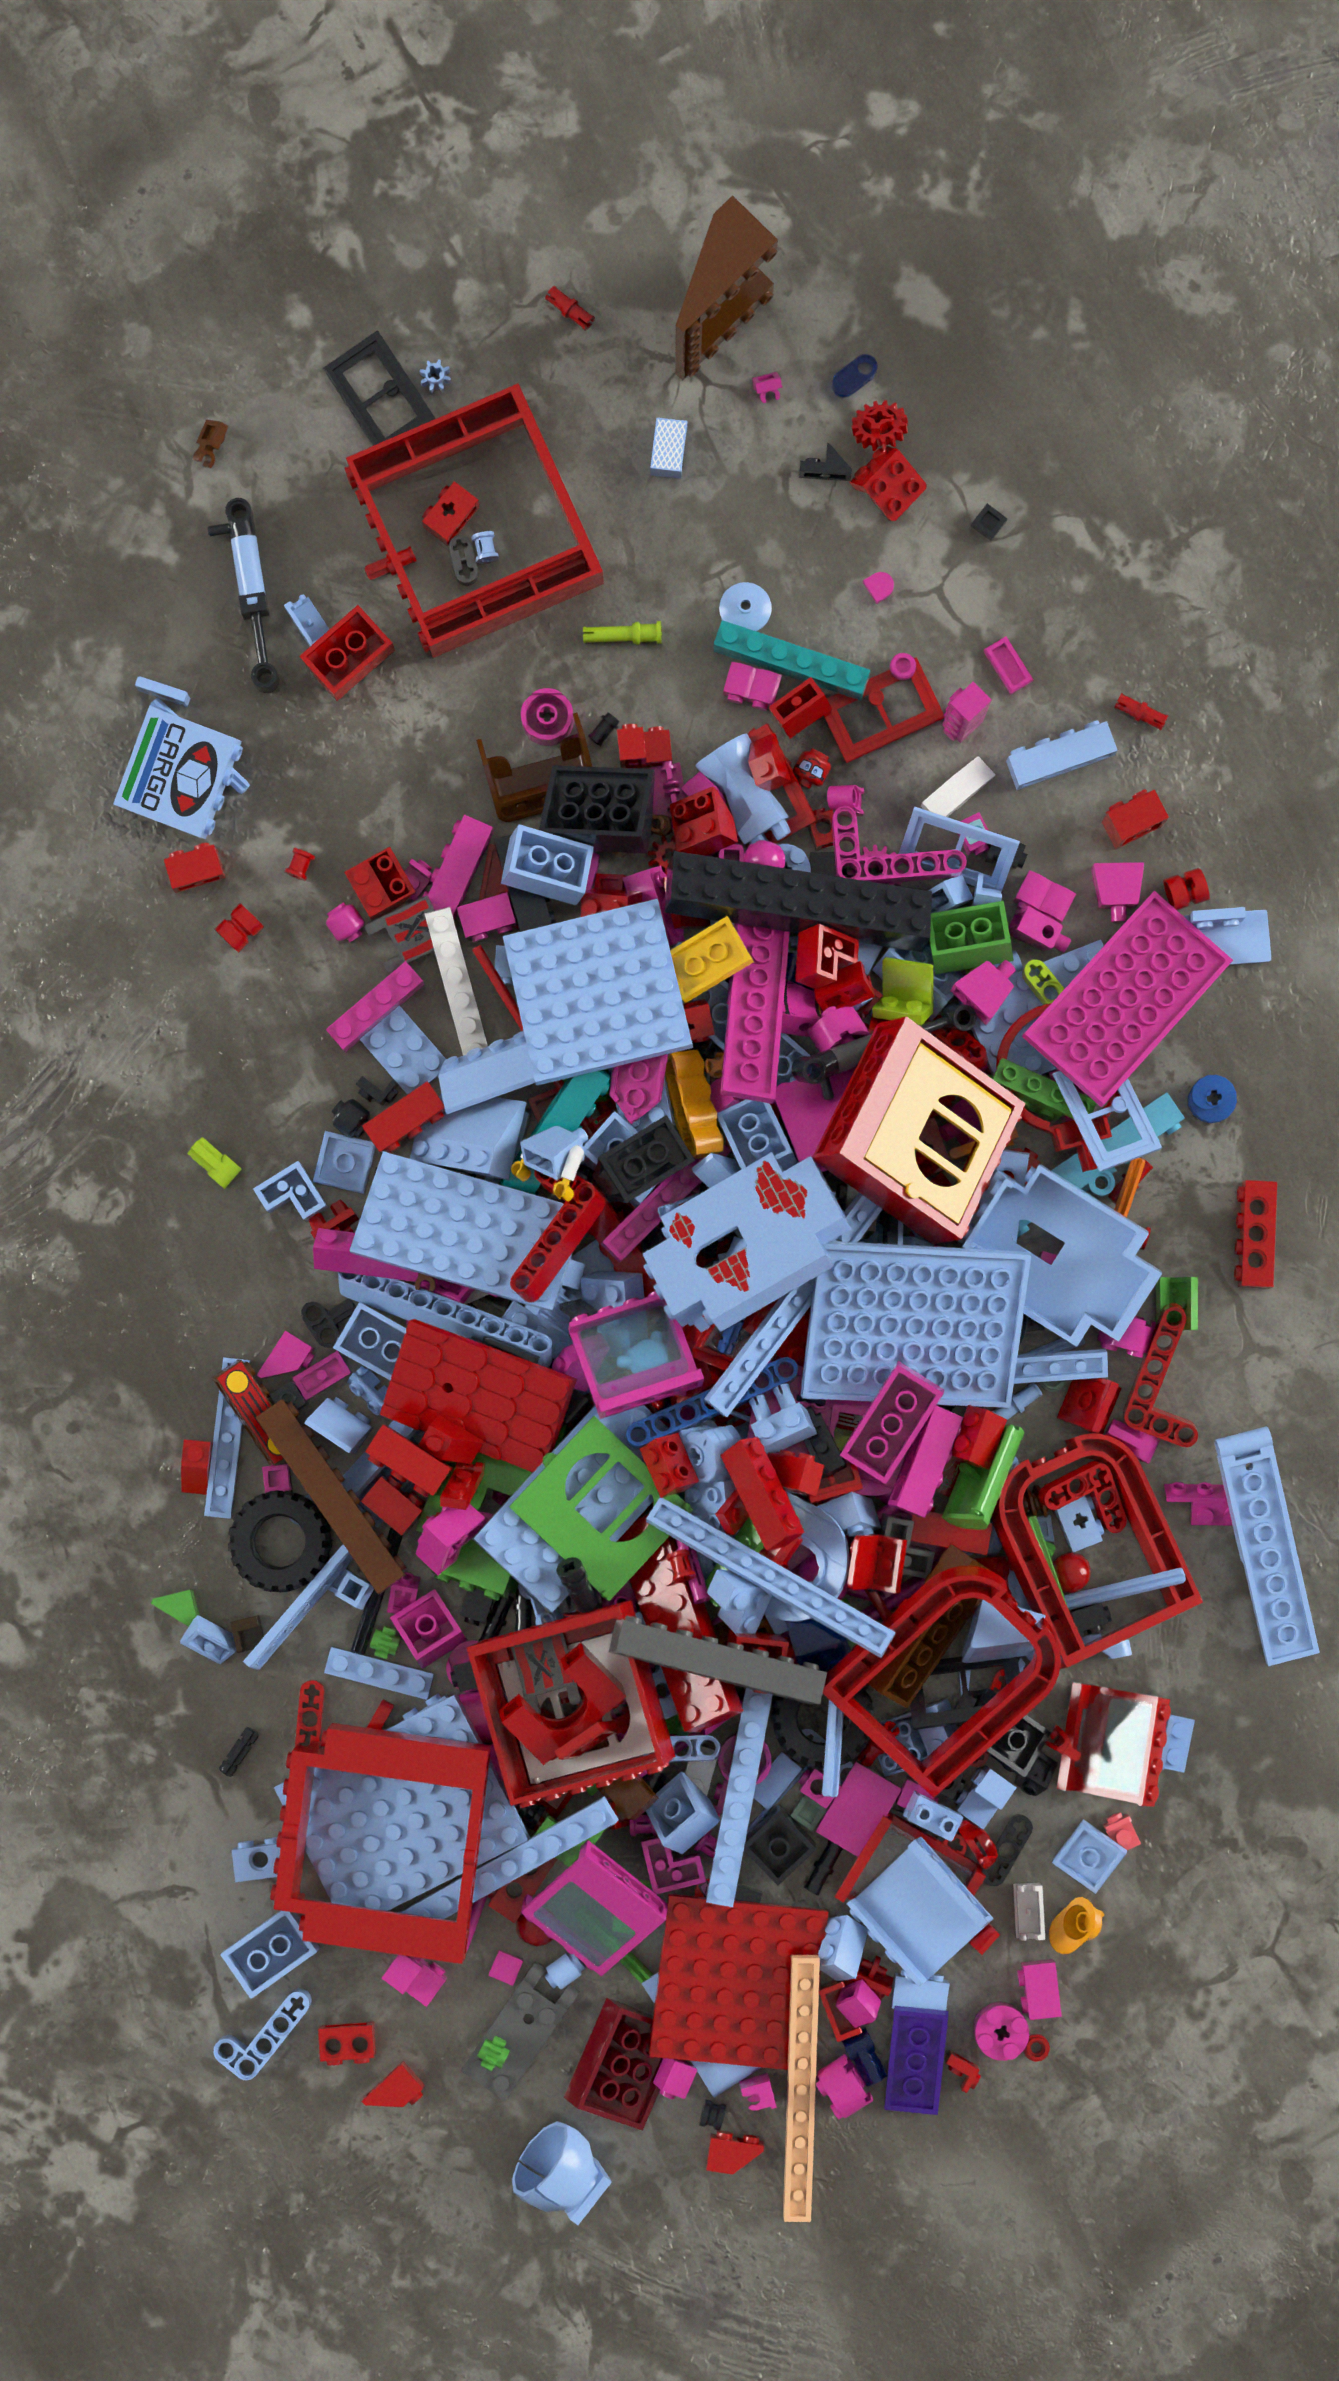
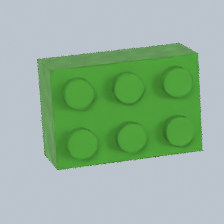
M1004 901L931 913L930 945L935 974L976 968L986 961L991 962L993 965L1002 963L1004 960L1014 961Z

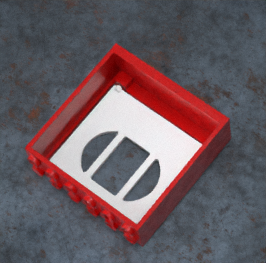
M632 1600L485 1639L466 1647L511 1806L519 1804L520 1808L536 1804V1801L541 1800L542 1797H545V1801L560 1798L562 1794L567 1793L569 1790L571 1795L586 1791V1788L593 1786V1784H596V1788L612 1784V1781L617 1780L618 1777H621L622 1781L638 1777V1774L643 1773L645 1770H647L648 1774L657 1773L669 1766V1761L676 1757L650 1664L608 1652L613 1634L610 1632H613L616 1620H625L626 1616L636 1617ZM564 1633L566 1644L573 1643L567 1645L569 1652L582 1642L623 1685L626 1694L625 1699L630 1710V1725L627 1734L621 1742L618 1741L616 1733L608 1737V1747L586 1752L580 1757L559 1760L557 1757L543 1765L521 1742L519 1746L518 1739L502 1724L499 1710L507 1704L506 1696L508 1702L518 1694L525 1699L515 1660H511L514 1659L511 1647ZM567 1687L537 1695L540 1709L544 1701L549 1697L556 1719L564 1718L565 1714L559 1693L567 1691ZM610 1711L603 1716V1722L612 1721Z

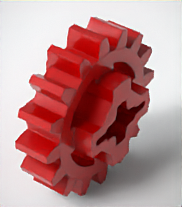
M884 400L882 405H878V402L874 401L872 407L865 404L864 411L857 410V417L852 418L853 436H855L857 444L862 442L864 449L872 446L873 451H876L878 447H882L883 451H885L886 445L890 444L892 447H896L895 441H903V434L908 433L907 415L904 414V409H898L897 403L888 406L887 400Z

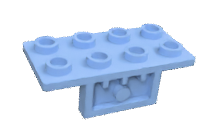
M1245 907L1192 911L1189 915L1184 916L1233 960L1229 965L1271 961L1267 910L1245 911Z

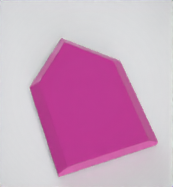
M668 1054L613 1067L609 1095L618 1104L630 1124L636 1122L661 1102Z

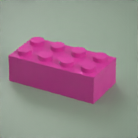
M898 1361L842 1448L840 1456L886 1484L943 1396L944 1389Z

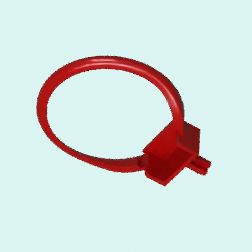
M1051 1003L1029 1010L1010 1026L1001 1041L996 1059V1068L1002 1058L1007 1059L1010 1046L1017 1033L1028 1022L1039 1017ZM1118 1090L1110 1097L1102 1109L1110 1107L1113 1099L1120 1096ZM1023 1108L1021 1120L1027 1125L1049 1134L1052 1137L1055 1152L1076 1147L1082 1172L1098 1168L1075 1120L1050 1126L1051 1122L1040 1119ZM1112 1112L1091 1119L1101 1140L1112 1137L1108 1123V1117Z

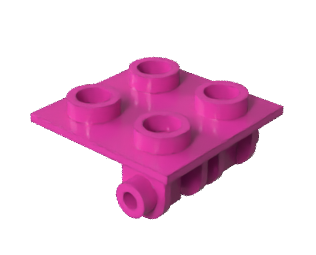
M672 761L663 762L661 766L644 769L655 770L654 814L671 817L669 804L686 797L680 789L684 786L680 762L672 763Z

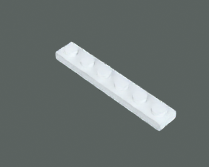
M450 907L425 913L464 1056L474 1048L483 1049L488 1047L459 937Z

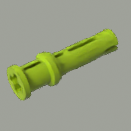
M657 621L656 624H640L635 622L632 623V626L583 627V643L633 641V644L640 645L641 642H657V644H662L661 621Z

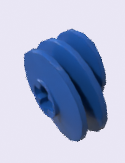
M1207 1075L1199 1079L1191 1088L1187 1099L1188 1106L1194 1117L1202 1122H1221L1234 1111L1237 1103V1093L1233 1084L1225 1077ZM1211 1093H1213V1097H1218V1101L1214 1105H1212V1101H1207V1097Z

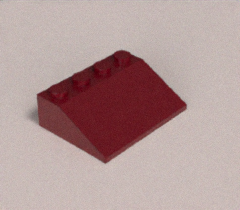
M606 1998L564 2098L577 2109L643 2131L660 2091L653 2084V2081L663 2058L649 2056L653 2016L624 2003Z

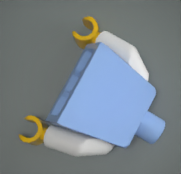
M559 1126L551 1127L520 1142L522 1150L520 1157L522 1159L512 1164L511 1172L522 1182L526 1181L531 1175L530 1169L526 1166L556 1180L563 1178L562 1181L554 1185L553 1192L559 1199L563 1197L566 1201H570L573 1198L574 1192L569 1187L570 1181H574L578 1167L585 1158L583 1144L588 1141V1135L582 1128L571 1132Z

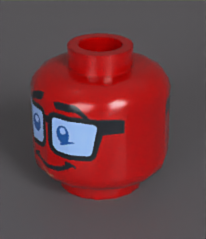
M813 748L810 751H803L792 770L794 775L798 777V783L807 789H810L812 785L816 787L822 786L831 770V764L828 762L829 757Z

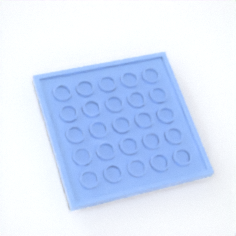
M658 899L503 936L536 1086L693 1048Z

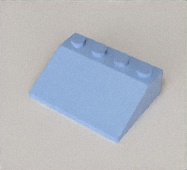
M441 1093V1095L439 1096V1098H440V1100H441L442 1103H443V1098H442V1093ZM494 1097L450 1114L444 1111L443 1114L445 1116L433 1125L428 1122L421 1127L423 1131L414 1138L410 1159L447 1170L508 1180L527 1102Z

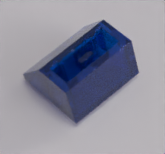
M815 1619L801 1622L785 1621L794 1653L800 1666H803V1662L819 1665V1671H826L836 1666L852 1651V1643L849 1639Z

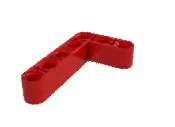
M537 1170L534 1172L535 1178L552 1194H554V1185L563 1179L549 1178V1176ZM575 1175L574 1181H570L569 1187L574 1192L573 1198L570 1201H566L561 1197L565 1203L510 1279L511 1288L525 1302H535L542 1296L605 1207L606 1201L601 1193L591 1183Z
M1170 1303L1164 1306L1160 1313L1148 1352L1143 1357L1124 1406L1123 1415L1126 1424L1135 1430L1181 1447H1191L1198 1440V1432L1194 1423L1183 1417L1153 1407L1187 1319L1184 1309L1180 1305ZM1171 1311H1178L1181 1314V1318L1175 1323H1170L1166 1320L1167 1314ZM1160 1336H1169L1171 1338L1170 1345L1167 1347L1158 1346L1157 1340ZM1152 1360H1158L1162 1363L1160 1370L1152 1372L1147 1368L1148 1363ZM1150 1385L1152 1392L1148 1396L1138 1394L1140 1386ZM1131 1410H1141L1143 1412L1142 1417L1136 1421L1131 1420L1128 1417ZM1159 1418L1168 1421L1166 1428L1162 1430L1153 1427L1155 1420ZM1182 1428L1192 1429L1191 1437L1188 1439L1180 1438L1178 1433Z

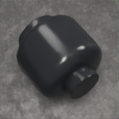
M350 1099L345 1103L341 1100L331 1111L334 1114L332 1125L348 1138L354 1136L359 1138L365 1132L362 1125L370 1121V1112L355 1099Z

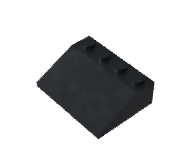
M552 765L539 830L593 846V851L647 854L652 829L655 770Z

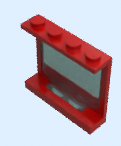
M1072 1682L1065 1733L1071 1740L1072 1747L1081 1753V1757L1078 1761H1074L1064 1754L1061 1755L1057 1789L1078 1791L1137 1803L1139 1806L1154 1807L1155 1801L1159 1796L1158 1779L1163 1769L1162 1752L1167 1742L1165 1731L1167 1720L1171 1714L1170 1699Z

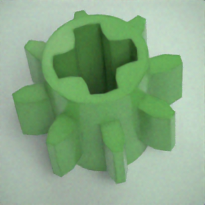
M385 1625L383 1631L375 1630L370 1644V1648L376 1650L374 1656L387 1659L389 1654L396 1655L402 1638L395 1635L397 1629Z
M497 2036L494 2037L493 2041L486 2038L477 2057L483 2059L480 2066L490 2071L493 2070L494 2066L501 2069L510 2050L504 2047L506 2041Z

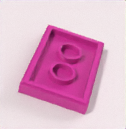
M855 1761L838 1791V1796L834 1797L815 1832L858 1857L882 1816H887L902 1789Z

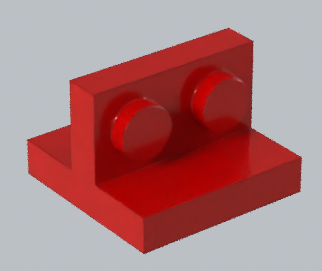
M1105 1378L1072 1380L1057 1418L1090 1433L1103 1434L1122 1388L1118 1387L1119 1384Z

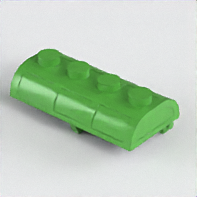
M1005 1425L989 1470L967 1463H960V1473L942 1515L944 1520L954 1526L965 1529L983 1530L988 1528L992 1513L1024 1436V1431L1020 1426Z

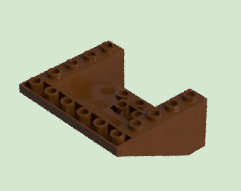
M733 195L713 214L676 322L675 374L682 381L687 376H694L701 368L699 364L705 358L711 359L718 352V346L724 340L726 342L731 340L737 333L736 328L742 322L748 323L756 313L754 310L761 304L765 306L774 296V283L758 267L764 261L768 263L776 256L778 252L776 250L778 239Z

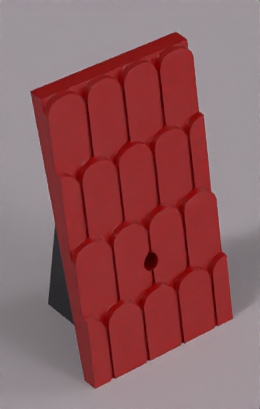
M417 1319L409 1320L380 1415L413 1429L426 1432L431 1422L439 1414L460 1428L482 1439L484 1443L479 1450L480 1453L534 1472L543 1462V1457L554 1450L577 1378Z

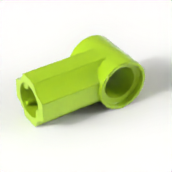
M203 1137L196 1141L187 1153L195 1162L207 1170V1174L224 1189L242 1170L227 1155L221 1154Z

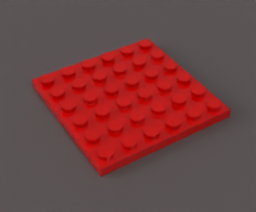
M668 1894V1909L664 1923L649 2056L788 2070L792 1955H818L821 1943L826 1936L825 1927L827 1926L828 1911L825 1909L734 1900L733 1907L707 1903L706 1897ZM819 1970V1986H820L821 1970Z

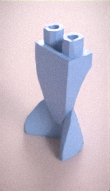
M746 733L725 743L700 760L695 766L721 792L726 794L737 833L744 844L749 843L751 845L759 840L768 841L764 833L769 830L772 831L778 841L791 833L786 822L789 816L770 791L756 786L748 763L750 744L752 742Z

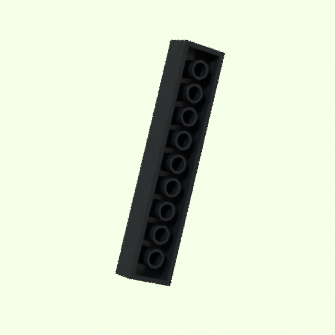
M674 851L667 866L664 913L715 921L728 916L731 922L735 924L799 933L821 924L858 939L859 943L922 952L930 939L932 891Z

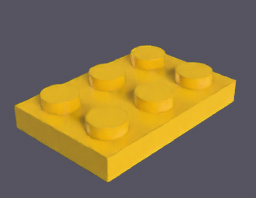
M728 916L670 950L681 998L685 1003L754 962Z

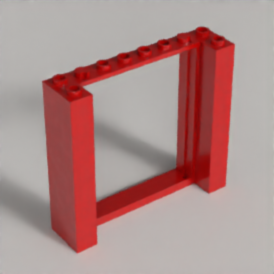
M519 383L346 457L348 466L344 469L352 489H358L355 491L360 505L366 504L369 511L365 515L371 529L376 528L380 537L375 539L381 553L386 551L390 558L386 562L392 576H398L401 584L396 586L402 600L408 599L411 606L407 609L412 622H418L421 631L417 632L424 652L430 651L433 658L604 584L603 570ZM524 425L578 546L423 612L370 491Z

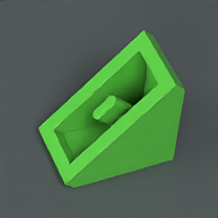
M193 1589L154 1598L151 1601L152 1605L188 1627L193 1619L199 1615Z

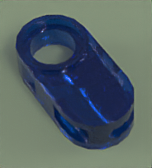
M862 354L838 371L832 380L834 393L839 397L846 398L870 382L877 373L878 364L876 359L871 355ZM862 362H868L872 365L873 370L869 374H862L858 370V365Z

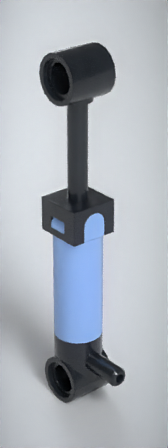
M234 498L225 507L228 523L208 526V534L210 537L230 534L240 610L244 620L251 619L258 664L253 667L251 678L255 687L260 692L271 693L277 689L280 678L274 666L268 663L261 617L270 616L265 595L254 514L250 504L245 499ZM236 510H246L244 517L240 519L233 517ZM270 673L272 678L267 683L259 682L260 675Z

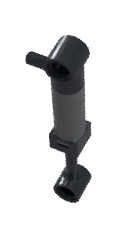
M951 1003L942 1010L941 1018L919 1026L929 1033L945 1027L952 1030L968 1031L975 1025L977 1016L971 1006ZM959 1011H960L961 1019H960V1021L958 1022V1021H957V1014H958ZM872 1034L811 1056L798 1057L792 1064L793 1077L802 1083H820L824 1099H833L834 1093L829 1077L856 1068ZM811 1064L812 1071L808 1076L807 1067Z

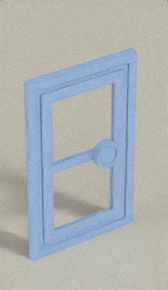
M914 806L899 854L919 853L915 851L924 823L961 834L956 849L953 850L961 851L966 836L1000 847L1002 849L992 876L968 868H964L961 875H963L967 884L976 886L978 874L984 875L983 888L1001 890L1002 892L1020 841ZM956 858L948 859L947 865L949 868L956 870L961 867L959 866L960 862ZM924 860L920 864L921 868L927 871H933L935 868L934 864L929 860Z
M1061 1071L1052 1074L1100 1172L1162 1148L1128 1078L1119 1087L1118 1092L1120 1096L1113 1099L1110 1107L1088 1114L1073 1082ZM1127 1109L1142 1140L1107 1153L1091 1119L1113 1111L1123 1113Z

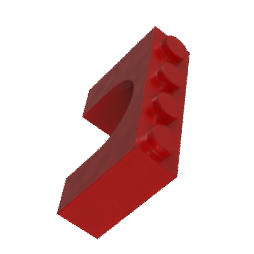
M582 1642L560 1659L564 1671L584 1691L582 1703L575 1712L564 1718H547L540 1715L520 1694L499 1710L502 1724L543 1765L557 1758L554 1751L580 1735L589 1727L600 1722L607 1712L619 1707L624 1698H626L623 1685Z

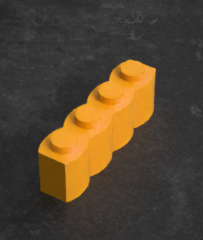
M689 1050L668 1054L665 1077L671 1105L674 1108L677 1130L693 1158L698 1159L705 1158L710 1153H721L723 1151L724 1138L717 1127V1111L710 1101L711 1087L704 1076V1060L701 1058L698 1050Z

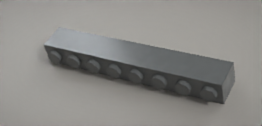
M626 1616L625 1620H616L609 1653L811 1705H820L827 1672L819 1671V1665L803 1662V1666L793 1664L794 1659L785 1656H778V1659L769 1658V1652L753 1649L752 1653L743 1651L744 1646L728 1642L727 1646L719 1645L718 1639L708 1636H702V1640L692 1638V1632L677 1629L676 1633L666 1631V1625L651 1622V1626L642 1625V1619Z

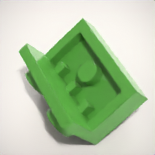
M1160 1277L1155 1289L1156 1322L1164 1306L1176 1303L1184 1309L1187 1319L1183 1331L1198 1330V1277ZM1171 1311L1167 1314L1166 1320L1170 1323H1175L1179 1321L1181 1314L1178 1311Z

